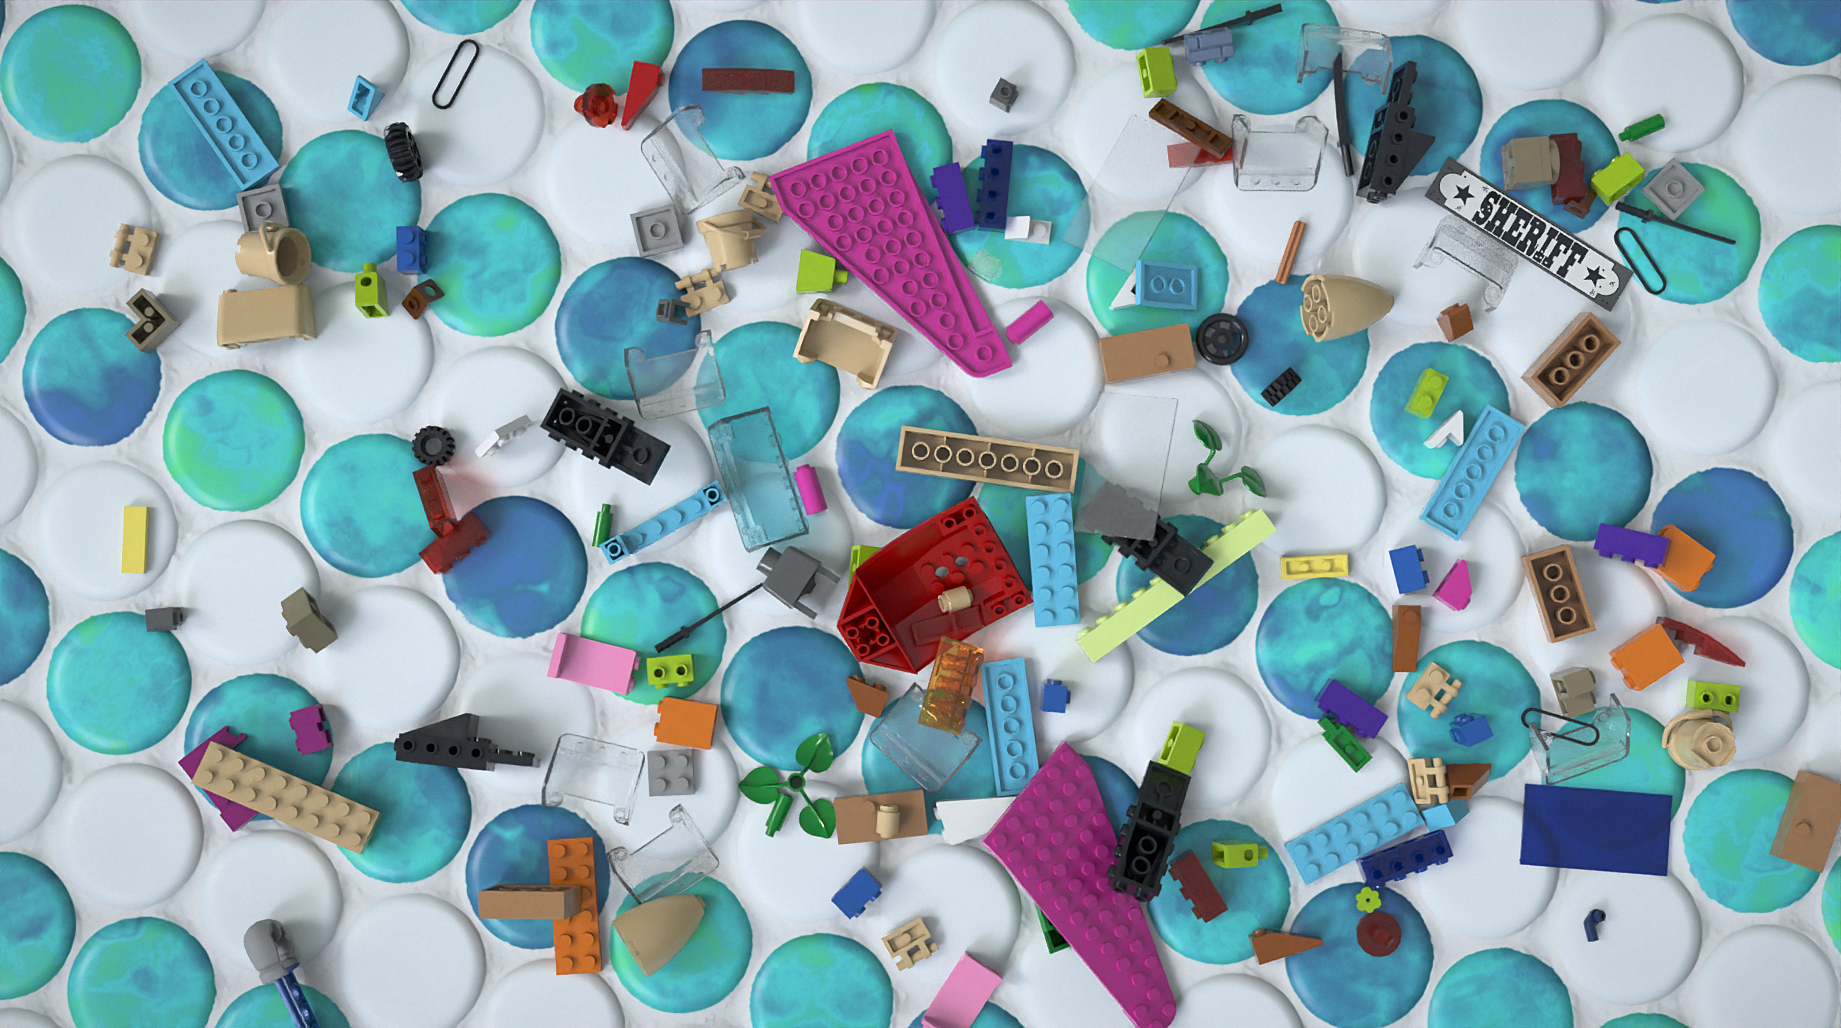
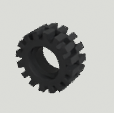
M1289 367L1265 388L1261 395L1273 407L1289 394L1302 379Z
M438 426L421 428L420 432L414 435L416 437L415 440H412L414 444L412 451L415 452V458H418L419 462L433 467L442 466L445 462H449L451 460L449 458L454 455L453 449H455L453 444L455 440L451 437V434ZM430 438H438L442 444L440 452L435 455H431L426 451V442Z

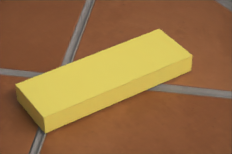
M124 506L121 573L146 574L149 507Z
M1348 554L1280 558L1281 580L1349 576Z

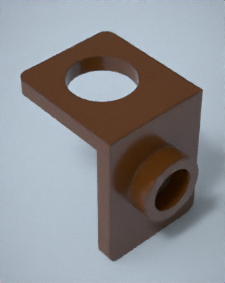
M1577 184L1563 209L1583 220L1589 214V208L1597 193L1581 184Z
M428 279L412 288L403 300L402 306L416 320L430 303L443 298L444 293L432 279ZM425 287L432 288L435 291V295H429L425 291Z

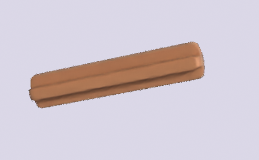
M1301 221L1294 222L1275 278V282L1285 285L1288 282L1306 223Z

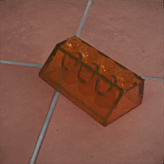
M942 636L918 724L953 735H961V731H963L966 724L967 710L971 706L973 688L978 681V670L984 660L983 649Z

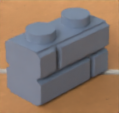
M1228 27L1184 34L1186 60L1189 64H1193V66H1203L1206 64V61L1214 60L1216 63L1226 62L1228 57L1234 56L1232 32Z

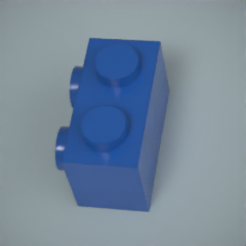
M396 226L397 271L403 275L425 274V267L428 265L427 255L425 254L427 233L420 226Z
M1416 545L1388 551L1399 595L1427 588L1426 584L1430 583L1427 570L1422 571L1420 562L1424 561L1421 548L1417 549Z
M1047 679V683H1042L1040 710L1043 712L1065 713L1066 704H1070L1071 690L1067 689V686L1062 684L1061 680Z
M1463 713L1454 717V722L1449 723L1451 728L1449 734L1452 740L1463 746L1471 747L1494 736L1485 715L1477 713L1467 715Z
M862 866L832 896L831 901L849 919L853 916L858 918L866 909L864 905L869 900L874 902L881 895L880 889L882 884Z

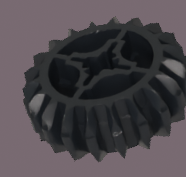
M396 122L386 126L384 129V140L390 162L398 178L403 183L413 182L423 176V164L417 143L409 126L404 122Z

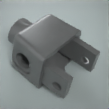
M793 546L786 547L783 553L770 547L756 568L767 576L763 583L764 590L788 608H796L813 620H815L818 613L798 600L805 594H811L815 588L814 577L816 572L818 571L836 584L841 579L821 566V561Z

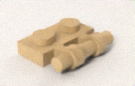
M754 171L750 179L758 183L756 187L749 184L746 185L738 205L743 208H751L754 213L778 224L783 212L775 193L772 196L762 191L765 186L773 189L768 179L769 175L765 173L759 174Z
M121 223L119 231H116L115 238L117 240L114 250H111L109 255L111 257L109 266L118 268L120 260L126 261L124 270L148 276L160 234L135 227L134 234L130 235L128 234L130 225ZM126 241L131 242L128 254L123 253Z
M715 267L702 269L701 273L690 277L689 275L682 277L683 280L675 282L678 291L684 288L688 291V294L680 296L683 302L690 303V308L684 307L688 318L730 303L722 281L713 284L711 278L719 275V273H716ZM705 280L707 286L695 291L693 285Z
M1431 661L1405 695V698L1423 711L1428 705H1431L1434 709L1429 715L1437 720L1441 713L1444 714L1446 712V706L1452 698L1457 697L1459 694L1458 690L1463 684L1457 679L1454 680L1451 686L1447 684L1446 681L1450 674ZM1442 689L1445 691V694L1438 702L1434 697Z
M1430 757L1407 759L1414 803L1437 802L1436 795L1439 796L1440 803L1449 802L1447 793H1450L1449 786H1446L1444 774L1446 773V766L1443 765L1442 757L1433 758L1434 766L1431 765ZM1433 774L1436 776L1437 786L1434 785Z
M921 916L881 938L892 959L901 955L903 960L896 963L899 971L907 967L908 969L914 967V963L923 958L928 959L932 956L933 952L939 950L935 942L928 946L926 945L925 940L930 938L931 934ZM918 945L921 950L909 955L907 950Z

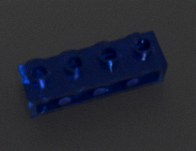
M987 139L986 145H982L981 158L985 159L984 167L979 168L978 180L983 182L982 189H977L976 202H980V211H975L974 223L978 224V231L1004 233L1014 141Z
M1439 829L1356 860L1365 885L1376 890L1386 886L1385 882L1393 879L1396 882L1407 878L1406 874L1411 872L1416 874L1424 872L1428 869L1427 866L1445 864L1449 861L1448 858L1454 855L1444 830Z

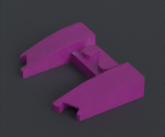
M225 726L188 753L178 763L192 780L211 741L234 749L248 738L247 734L241 733L237 737L228 733L227 731L230 727ZM203 789L221 812L219 815L232 832L240 830L260 814L256 810Z

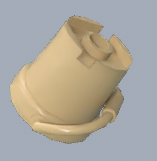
M751 208L715 215L696 222L699 233L704 236L716 273L721 272L720 266H722L725 272L748 266V264H752L751 259L753 264L759 263L754 238L761 237L765 233L766 227L754 219ZM752 224L757 226L758 228L753 229Z
M264 221L260 224L259 232L244 233L236 244L241 245L240 253L235 252V261L242 274L274 280L280 285L296 286L303 282L311 267L309 241L305 234L297 228H287L274 221ZM267 227L273 232H265V228Z
M1712 709L1688 711L1686 714L1675 717L1666 725L1662 735L1661 746L1667 748L1669 756L1677 765L1687 770L1700 771L1711 767L1724 766L1733 759L1736 753L1732 720L1728 714L1722 711ZM1719 716L1724 718L1727 726L1718 723L1712 717Z

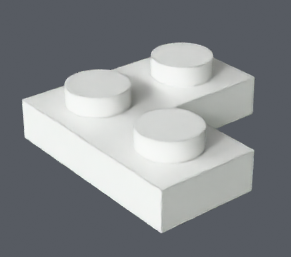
M524 415L494 430L475 450L479 458L486 455L490 457L501 450L500 446L510 441L511 437L518 438L527 431L525 428L531 423V420L527 415Z

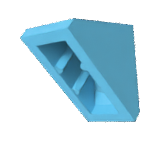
M358 75L347 110L365 122L369 119L385 94L377 86L361 75Z
M1448 799L1449 802L1447 803L1437 802L1419 811L1429 832L1455 825L1470 812L1464 799Z

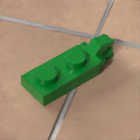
M1323 716L1317 722L1325 731L1322 734L1325 738L1324 740L1354 772L1357 773L1373 758L1350 732L1337 721L1332 724Z

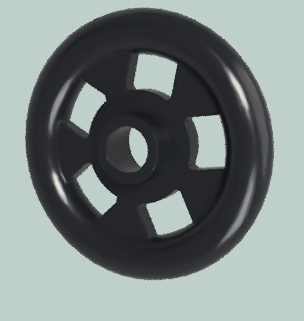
M1216 313L1207 317L1200 324L1196 333V345L1199 353L1205 360L1214 365L1226 366L1237 362L1243 357L1249 344V335L1244 323L1236 316L1228 313ZM1220 323H1230L1229 330L1220 328ZM1209 327L1215 330L1211 338L1205 335ZM1232 333H1239L1240 342H1233ZM1224 336L1226 342L1223 344L1218 341V337ZM1210 343L1217 349L1214 354L1207 349ZM1231 347L1234 353L1225 357L1223 350Z

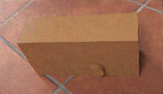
M1591 312L1579 313L1520 378L1551 408H1562L1622 342Z
M1188 323L1100 338L1098 341L1106 385L1193 370L1196 367Z
M1562 544L1522 556L1521 560L1547 641L1555 643L1596 631L1569 544Z
M1798 770L1769 854L1823 873L1841 821V784L1809 772Z
M923 788L834 798L838 845L928 835ZM881 804L898 805V811H900L899 834H894V838L880 837L881 833L876 832L877 812Z
M496 884L478 891L479 918L567 919L581 913V885Z

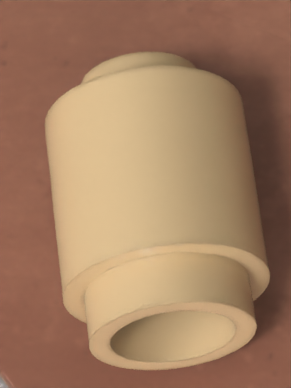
M961 586L944 591L942 595L938 596V602L942 612L952 613L970 607L971 602H973V596L970 589Z
M881 804L877 812L876 832L881 833L880 837L894 838V834H899L900 811H898V805Z

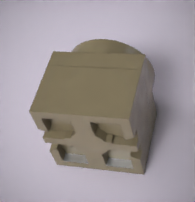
M1549 136L1514 138L1501 147L1504 192L1540 189L1545 185L1557 182L1560 169L1559 151L1556 142L1553 139L1549 140Z

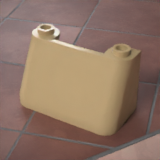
M302 282L296 286H281L237 292L236 289L223 290V294L219 295L217 346L227 350L240 349V346L244 347L247 344L286 339L292 341L304 338V340L317 339L311 287L303 285Z
M819 298L808 312L793 357L804 364H810V362H815L816 360L825 362L856 375V380L863 389L875 390L895 345L899 331L890 325L835 302Z

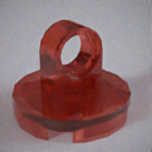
M605 83L591 84L586 88L584 94L578 96L575 100L574 110L584 116L590 126L606 128L607 125L614 123L618 112V103H614L613 95H616L615 91L610 85Z
M1385 912L1367 913L1359 920L1356 926L1357 943L1364 952L1371 956L1384 957L1390 955L1398 948L1401 942L1402 933L1398 922L1394 917Z

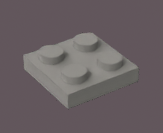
M1673 158L1640 191L1669 220L1673 221L1705 188Z
M281 184L236 194L245 233L259 232L260 224L264 221H274L287 228H292ZM267 227L265 228V232H273Z
M673 204L630 214L641 259L684 248Z
M693 749L647 752L649 797L695 794Z

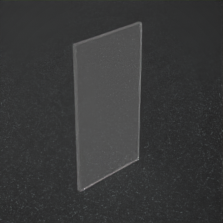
M1131 114L1064 233L1062 240L1126 271V273L1132 274L1136 267V261L1140 260L1202 148L1184 137Z
M1099 391L1074 532L1147 541L1154 540L1178 398Z

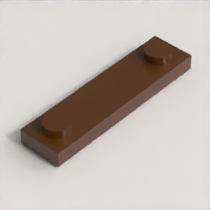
M1163 98L1149 111L1151 119L1219 159L1234 145V139Z

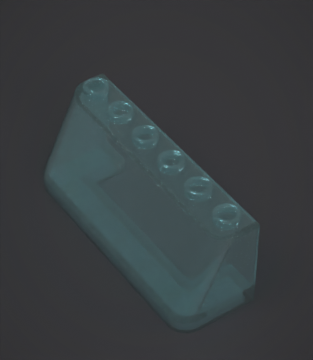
M769 406L721 418L708 427L709 440L745 550L751 553L809 534V522L804 517L802 501L797 495L795 479L790 473L788 467L789 460L783 452L782 438L776 430L775 416L770 411Z

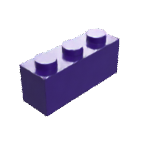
M959 162L933 168V175L930 176L932 188H937L939 196L935 197L938 210L942 209L944 218H940L943 231H948V235L952 236L975 230V223Z
M1600 523L1593 549L1599 552V556L1612 559L1613 556L1621 557L1623 562L1635 564V561L1644 563V567L1657 570L1658 566L1665 568L1672 541L1669 538Z
M1328 678L1314 701L1319 703L1317 708L1326 714H1329L1331 711L1338 716L1336 720L1346 727L1350 724L1356 728L1354 733L1365 740L1367 737L1374 739L1389 717L1331 678Z

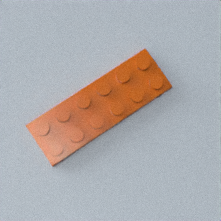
M594 837L549 839L547 841L550 885H581V913L567 919H553L556 975L602 972Z

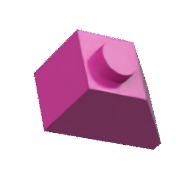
M1456 560L1432 595L1453 611L1464 610L1471 601L1469 597L1472 594L1465 560Z

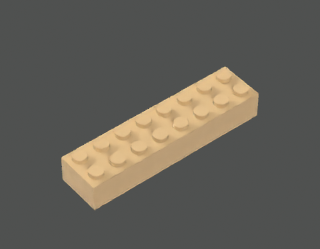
M902 426L896 471L1049 493L1070 491L1072 496L1074 494L1080 450Z
M213 741L210 742L191 784L358 854H364L383 813Z

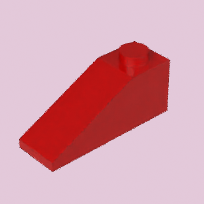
M634 61L621 122L623 130L628 131L658 94L659 87L664 85L665 73H662L663 70L660 65Z

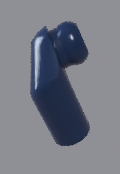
M1591 910L1583 922L1588 942L1599 940L1596 927L1606 919V914L1603 910Z

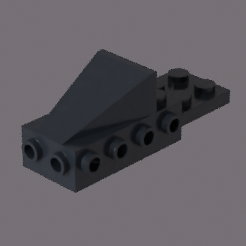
M1407 61L1393 71L1386 104L1375 110L1356 196L1366 198V201L1372 204H1379L1395 196L1397 189L1435 142L1436 137L1411 130L1416 122V116H1414L1415 108L1407 105L1412 100L1413 93L1410 91L1418 74L1416 70L1417 63L1413 61Z
M560 388L540 425L542 429L550 432L548 437L558 442L563 439L566 441L565 446L577 451L580 448L583 450L581 453L583 456L594 460L596 457L600 459L598 464L608 469H611L613 466L650 486L671 445L635 427V421L625 416L622 419L618 418V412L608 407L605 410L601 409L600 406L602 404L591 398H589L588 402L583 399L585 395L573 389L570 393Z
M1107 481L1080 514L1081 518L1086 522L1084 526L1093 534L1096 531L1102 535L1101 539L1109 546L1112 544L1116 545L1119 548L1117 551L1126 559L1131 557L1135 561L1134 564L1143 572L1149 570L1151 573H1154L1186 598L1214 564V561L1177 533L1178 529L1170 522L1165 524L1161 521V516L1152 509L1148 511L1143 507L1144 503L1135 496L1130 498L1126 495L1127 491L1119 484L1114 486Z
M471 713L461 714L415 730L399 733V738H396L394 742V751H397L395 760L409 763L494 772L495 763L540 768L541 759L535 758L534 753L518 751V755H513V751L497 749L498 745L492 744L491 739L477 737L480 716Z
M1151 760L1148 762L1134 804L1130 803L1127 809L1126 816L1129 818L1127 824H1123L1119 833L1118 843L1113 852V856L1116 857L1114 864H1110L1106 873V877H1109L1107 886L1112 887L1115 892L1127 893L1134 896V899L1140 902H1150L1154 897L1159 896L1162 888L1160 881L1162 876H1165L1169 865L1166 862L1175 847L1173 840L1181 828L1179 821L1182 813L1180 812L1191 776Z

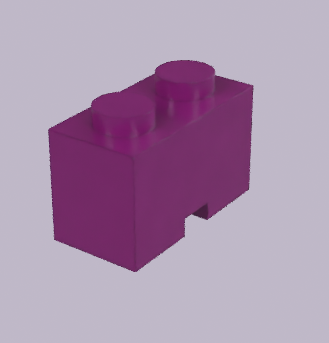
M322 704L290 712L289 723L292 730H295L297 739H295L296 748L301 752L302 756L334 746L330 730H325L323 722L327 720Z

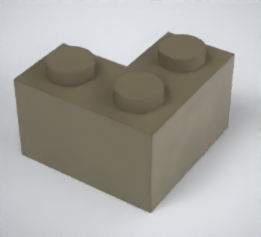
M141 288L126 303L141 320L125 336L141 352L150 354L182 324L151 291Z
M303 587L280 602L283 609L281 614L287 621L286 629L292 636L297 635L306 649L311 648L317 654L338 639L334 625L320 613L316 599Z
M1574 666L1549 675L1564 717L1573 718L1596 710L1594 706L1596 699L1592 692L1596 690L1594 686L1596 679L1593 672L1589 671V668Z

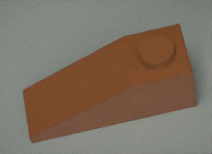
M1392 605V672H1416L1421 630V605Z
M1265 927L1252 931L1253 934L1248 936L1256 962L1259 965L1324 945L1323 940L1317 936L1273 929L1266 930Z

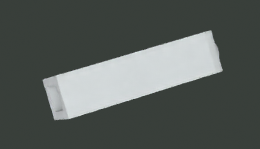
M1018 795L941 799L935 801L937 807H934L933 810L937 821L942 819L944 828L941 829L945 842L950 841L952 846L987 833Z

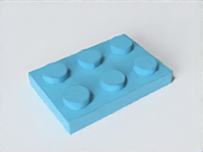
M1148 260L1136 261V306L1185 311L1197 310V266Z

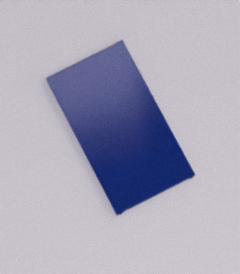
M1525 783L1519 864L1667 876L1672 795Z

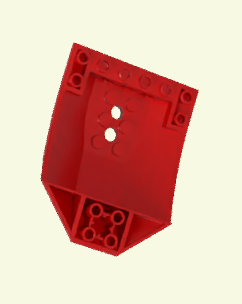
M973 495L908 530L875 552L855 569L836 627L858 662L918 675L919 671L956 644L991 623L1033 603V599L993 524ZM959 557L967 558L964 564L956 563V559ZM939 567H946L948 573L940 577L936 575V570ZM961 586L970 589L973 596V602H971L970 607L952 613L942 612L938 602L939 595H942L944 591Z

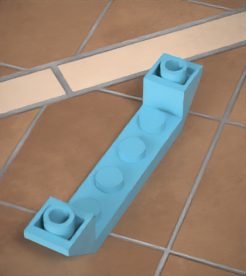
M718 480L698 490V493L626 533L618 534L599 546L609 564H614L711 512L727 501L728 498Z

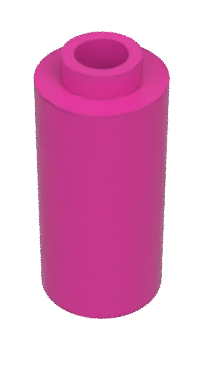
M1040 300L1006 327L1008 332L1005 335L1012 344L1017 342L1021 345L1054 318V315L1047 305Z
M809 464L797 467V472L793 474L806 515L809 516L827 510L828 507L815 467H810Z

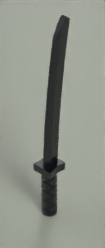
M1279 3L1254 12L1248 10L1245 11V16L1194 32L1228 27L1245 21L1248 22L1249 26L1253 24L1254 20L1282 12V7ZM1184 35L1164 40L1162 44L1167 45L1184 40Z
M1340 52L1333 63L1334 96L1339 135L1337 148H1341L1345 175L1348 177L1354 175L1349 147L1352 141L1348 139L1345 116L1342 53Z
M1619 201L1615 206V210L1637 216L1642 219L1641 222L1643 223L1653 220L1727 244L1735 245L1736 243L1735 240L1653 215L1654 210L1652 209L1644 211Z
M763 582L689 628L685 629L682 626L679 632L655 645V649L660 653L683 638H689L690 631L763 587Z

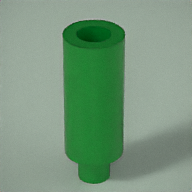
M1656 114L1625 127L1624 132L1619 133V139L1621 142L1626 140L1633 142L1664 129V119L1660 114Z
M602 504L601 512L597 511L592 541L593 547L600 548L599 545L610 538L613 514L610 513L611 505Z
M783 792L779 793L765 824L768 827L765 832L767 836L773 838L775 832L781 830L795 798Z

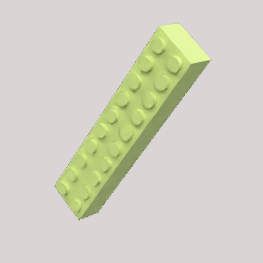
M1261 508L1246 510L1239 516L1240 521L1237 523L1235 521L1230 522L1221 529L1222 534L1219 536L1217 534L1212 535L1203 542L1204 547L1201 549L1197 548L1210 557L1214 564L1191 592L1277 531ZM1155 576L1149 581L1151 584L1146 589L1145 587H1140L1131 594L1133 597L1128 602L1122 600L1115 605L1113 613L1110 615L1104 613L1097 618L1095 626L1092 628L1087 626L1077 633L1079 637L1075 641L1088 659L1095 663L1182 600L1184 596L1158 576Z

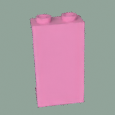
M561 632L557 634L547 677L561 678L627 696L629 692H633L636 679H633L634 670L639 669L641 657H638V651Z
M965 951L921 1018V1024L924 1025L923 1028H970L995 987L1000 986L1003 976Z

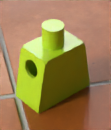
M801 249L796 293H833L834 283L847 284L848 271L836 270L837 262L834 258Z
M364 263L363 273L355 275V306L367 319L389 316L386 283L377 272L375 263Z
M1249 840L1212 841V863L1223 868L1258 866V860L1268 858L1267 846H1258L1257 843Z

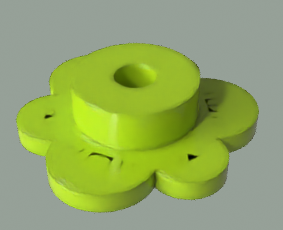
M1369 887L1362 888L1361 893L1356 895V900L1358 901L1356 904L1357 909L1372 913L1374 908H1379L1381 906V900L1378 898L1379 893L1376 890L1372 891Z

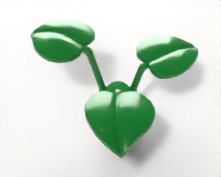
M1193 420L1195 434L1199 442L1210 449V455L1204 463L1197 465L1196 476L1188 481L1192 492L1196 495L1208 493L1214 496H1221L1224 493L1222 483L1239 477L1242 478L1244 486L1249 491L1263 498L1267 497L1261 477L1251 467L1243 466L1241 472L1220 480L1215 476L1207 465L1215 455L1216 450H1222L1221 439L1211 426L1202 421Z
M828 734L813 735L799 745L796 750L795 759L798 764L805 766V768L800 773L791 774L787 781L777 784L778 776L774 770L769 767H758L752 770L738 784L741 792L748 799L758 804H770L776 801L778 797L777 788L788 786L793 792H800L809 807L803 808L800 812L799 824L801 828L812 836L829 839L832 836L836 825L834 808L825 799H818L812 804L804 791L806 780L803 777L809 768L814 773H821L831 766L833 750Z

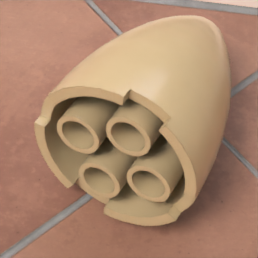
M1336 274L1311 275L1305 279L1301 288L1302 292H1304V305L1300 306L1302 324L1308 336L1312 335L1316 342L1336 340L1358 333L1381 320L1394 306V297L1388 290L1371 281L1353 276Z
M693 894L671 895L640 904L616 917L612 923L646 977H649L670 962L687 944L704 916L703 908L706 905L700 896L695 897Z

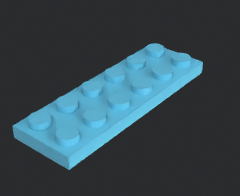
M201 59L167 83L242 191L250 190L281 168V165L206 59Z
M1485 404L1463 441V445L1459 448L1418 519L1455 541H1459L1526 426L1493 406Z
M1066 491L1025 495L1035 626L1047 627L1080 624L1071 493Z
M1024 657L979 663L997 797L1019 794L1039 770Z
M1401 782L1289 841L1284 846L1304 884L1308 885L1425 822L1407 788Z

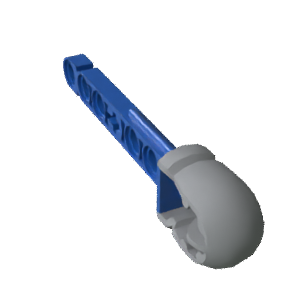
M265 919L257 921L246 931L243 943L255 970L260 971L259 977L262 984L275 982L297 1028H320L293 973V970L301 962L298 956L293 954L294 947L287 931L276 920Z

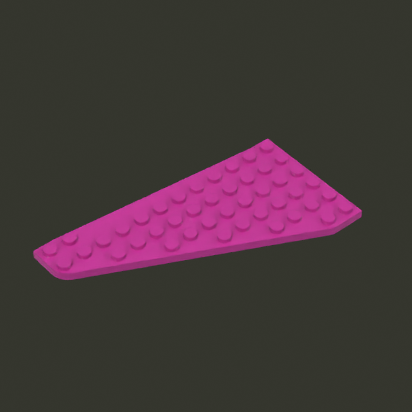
M892 129L768 176L781 211L963 372L973 378L981 379L1013 366L999 334L992 325L907 165Z
M1066 741L1061 742L980 842L1008 869L1121 1006L1124 1014L1136 1028H1168L1176 1015V1002L1139 901L1134 899V896L1127 893H1117L1112 887L1107 886L1109 877H1106V873L1110 864H1114L1116 857L1113 856V852L1118 842L1090 766Z

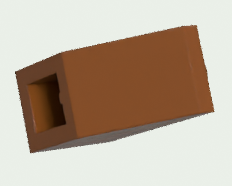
M1458 303L1441 311L1442 317L1436 319L1448 342L1474 330L1467 303L1459 306Z
M853 674L852 678L847 677L846 683L858 711L880 718L889 692L885 691L887 687L875 682L873 686L866 684L865 678Z
M1446 764V773L1444 774L1446 786H1449L1450 793H1447L1448 799H1470L1488 782L1491 764Z

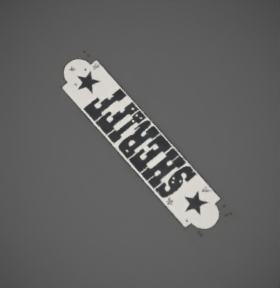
M1450 157L1447 158L1425 194V197L1609 312L1612 311L1634 273Z

